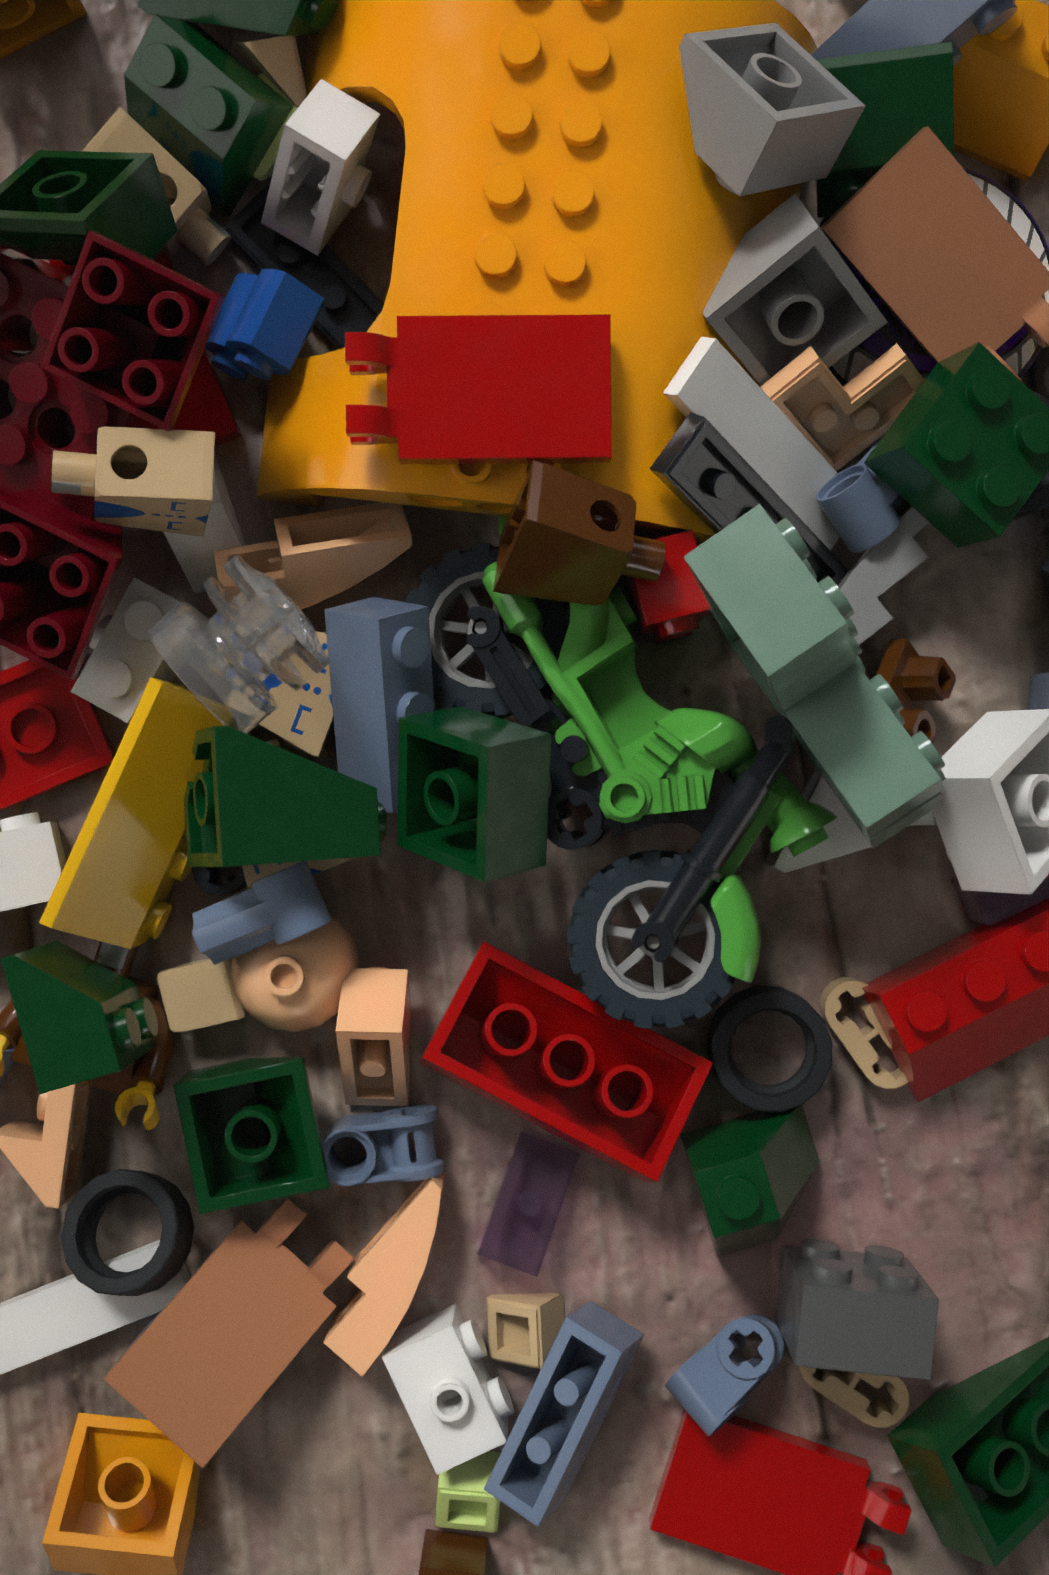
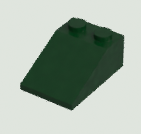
M1049 1337L929 1397L887 1435L943 1546L995 1568L1049 1515Z

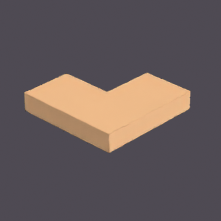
M896 343L842 386L810 346L760 386V388L837 472L888 431L925 380Z

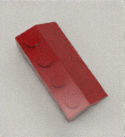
M1049 890L867 983L868 986L862 988L865 993L863 996L867 1004L871 1005L892 1048L890 1051L900 1071L905 1074L908 1080L907 1085L917 1102L946 1089L1049 1035Z
M485 941L482 942L418 1062L645 1182H658L713 1062L651 1029L636 1027L633 1022L624 1019L619 1021L604 1012L606 1009L596 1000L592 1002L585 994Z

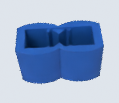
M263 269L259 275L239 273L236 275L218 312L204 349L214 354L211 363L216 368L239 380L245 381L249 374L264 380H270L273 373L289 375L323 307L325 298L284 271Z

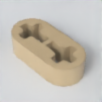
M841 977L830 982L822 992L820 1012L824 1021L860 1072L874 1085L884 1089H897L906 1085L908 1080L899 1067L891 1073L883 1067L873 1070L872 1065L879 1060V1057L869 1043V1040L877 1035L881 1042L890 1049L892 1048L871 1005L867 1004L866 1000L858 1006L861 1014L869 1023L861 1030L847 1016L837 1019L835 1015L842 1008L841 1002L838 999L842 993L848 992L855 998L865 994L862 988L868 986V984L854 977Z
M798 1366L803 1379L814 1390L875 1428L890 1427L897 1424L908 1410L909 1392L901 1377L848 1371L841 1373L838 1370L820 1368L816 1370V1368ZM862 1379L875 1388L882 1387L886 1382L885 1386L891 1394L890 1398L886 1402L876 1398L870 1404L864 1389L858 1384L859 1380Z

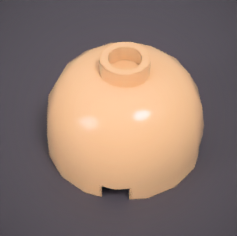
M330 914L331 922L311 932L281 944H276L274 940L257 947L255 950L232 958L231 978L235 994L251 1017L272 1029L298 1032L321 1026L338 1014L342 982L351 968L360 967L355 940L340 919Z

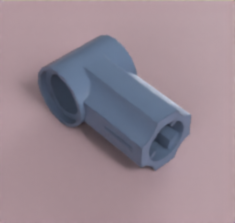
M882 437L857 465L851 466L832 477L816 494V501L851 552H861L879 544L891 535L900 524V516L896 509L904 499L864 464Z
M302 861L251 883V889L192 913L194 924L191 933L200 953L205 954L215 965L255 950L257 947L274 940L276 944H281L326 925L332 919L307 861Z

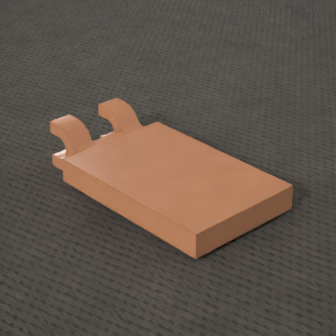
M928 126L923 127L820 227L831 243L936 364L980 342L1022 381L995 351L1023 326L1041 348L1046 346L1049 348V304L1042 298V295L1049 290V271Z
M284 1198L256 1232L240 1220L104 1376V1380L202 1468L336 1308V1305L323 1292L342 1274L354 1259L336 1241L330 1240L308 1267L285 1247L282 1242L307 1216L288 1198Z

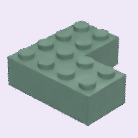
M758 504L683 557L725 639L777 713L790 721L794 737L874 849L942 804V781L946 778L941 769L945 767V763L934 745L922 731L910 737L903 727L905 721L899 713L903 706L887 681L880 674L870 680L864 674L866 668L859 658L862 650L854 638L858 635V631L850 619L854 611L843 592L830 576L825 577L820 582L816 581L817 576L806 559L811 553L792 523L787 518H784L777 524H774L761 504Z

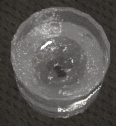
M236 554L223 566L241 591L237 596H234L214 577H209L202 584L211 603L217 610L215 615L209 619L191 604L181 601L152 626L148 633L160 655L194 696L225 726L248 734L278 708L271 690L264 681L270 674L276 676L290 688L298 691L306 682L290 660L291 656L296 654L316 673H319L332 661L321 647L314 631V625L285 590L272 577L256 570L240 555Z

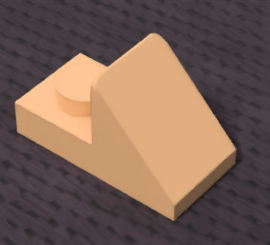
M77 1083L39 1094L37 1118L44 1121V1124L10 1121L0 1128V1149L45 1207L59 1209L78 1192L92 1087L90 1085Z

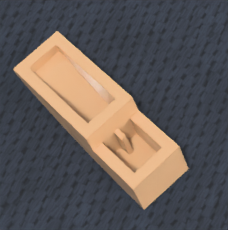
M379 502L274 519L276 541L213 550L227 627L232 629L259 623L260 621H268L308 608L351 588L383 569L413 546L411 531L402 504Z
M446 1172L436 1177L422 1180L353 1259L347 1278L359 1290L333 1318L323 1343L362 1377L389 1343L407 1312L422 1278L441 1210Z

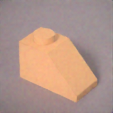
M379 966L351 968L342 982L336 1038L345 1105L408 1107L411 1020L408 969H388Z

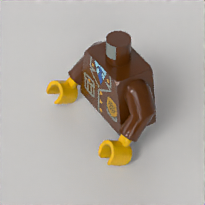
M100 941L94 961L138 985L141 999L148 998L154 1008L158 1022V1034L153 1037L155 1047L123 1070L81 1083L119 1095L115 1103V1112L123 1127L126 1125L128 1114L133 1107L138 1105L148 1106L144 1115L143 1125L146 1130H151L160 1121V1111L155 1102L154 1095L162 1092L175 1053L176 1045L173 1033L169 1029L164 1006L157 1001L158 986L129 976L138 946L128 949ZM12 998L0 1013V1077L5 1069L3 1052L6 1049H14L11 1060L31 1066Z

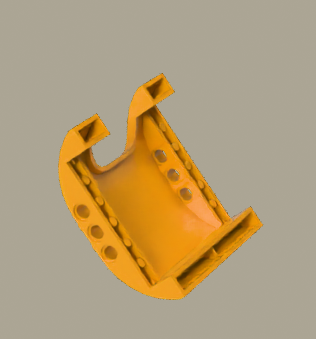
M339 0L337 10L331 21L321 29L319 34L308 35L303 73L307 96L317 83L323 79L365 105L366 102L378 103L396 114L405 131L406 149L391 282L383 309L367 332L382 334L387 337H397V316L610 314L611 461L610 463L545 464L630 494L636 502L634 531L673 535L693 529L698 547L716 533L650 470L652 464L686 419L663 392L700 337L716 338L760 387V384L710 325L702 312L744 234L794 193L800 198L801 183L744 196H738L719 184L715 177V172L695 153L679 46L686 33L777 23L811 55L817 50L811 34L795 15L775 0ZM345 347L322 355L299 358L296 360L289 375L273 373L268 387L256 495L259 500L321 507L322 495L491 515L510 514L532 463L400 464L398 459V443L351 445L350 437H347L346 405H376L387 408V373L351 375L349 365L345 362Z

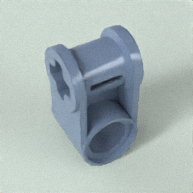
M430 1104L408 1105V1107H396L382 1112L347 1115L338 1118L329 1126L322 1141L329 1181L339 1186H353L385 1181H418L442 1174L445 1171L444 1161L436 1155L433 1121L439 1117L438 1107ZM410 1132L414 1134L416 1153L412 1152ZM343 1137H353L365 1146L367 1155L362 1160L354 1163L345 1162L335 1154L333 1143Z
M759 1314L734 1319L725 1325L706 1346L693 1354L664 1385L709 1438L737 1413L750 1398V1393L783 1359L786 1344L778 1324L769 1317ZM758 1333L763 1340L757 1348L762 1358L755 1356L747 1360L741 1352L746 1345L742 1335L748 1336Z

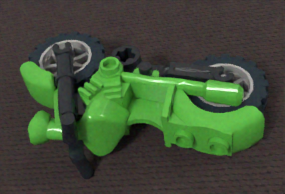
M509 515L499 516V535H501ZM490 543L473 544L472 549L462 551L460 548L452 550L443 555L445 560L436 567L431 564L422 572L419 577L423 581L419 584L416 591L411 588L405 601L406 603L428 606L434 699L447 709L462 706L501 719L514 715L519 724L551 734L550 778L552 790L548 804L547 838L560 848L575 850L596 845L607 836L610 829H613L616 836L660 823H683L702 834L693 849H688L683 854L668 850L637 852L615 860L597 872L588 881L587 886L578 895L573 905L571 924L568 925L567 944H570L571 951L569 960L574 975L578 974L580 981L584 985L582 989L592 1002L596 1000L606 1009L605 1013L619 1021L624 1019L633 1022L636 1027L652 1029L653 1026H666V1029L684 1025L687 1021L705 1016L721 999L725 998L736 978L749 983L754 979L761 947L760 922L751 893L740 875L735 872L766 823L774 833L769 841L771 853L788 846L794 857L828 839L829 837L823 826L838 818L825 807L806 801L782 772L796 751L792 724L783 716L770 718L765 723V743L759 751L749 731L736 719L726 714L696 708H679L670 711L658 705L645 693L637 675L636 654L641 650L627 626L638 619L619 586L612 589L605 603L596 606L493 592L499 547H494ZM485 586L494 603L493 608L481 606L472 590ZM463 597L469 607L467 612L468 617L471 618L469 623L446 621L454 604ZM445 632L468 635L466 638L468 644L450 659L444 642ZM518 636L522 637L530 654L524 652L518 642ZM477 654L485 667L486 680L471 678L459 669ZM569 803L575 806H588L593 815L584 821V827L588 834L584 835L580 830H567L563 821L571 816ZM651 889L666 890L650 914L638 892ZM627 898H629L642 922L637 929L611 924L617 908ZM695 911H697L702 920L688 924ZM705 931L706 948L701 962L677 946L680 937ZM609 935L632 939V945L637 947L619 965L616 964L610 951ZM645 955L652 957L654 986L638 983L625 974ZM670 955L693 971L682 981L665 986L664 961Z

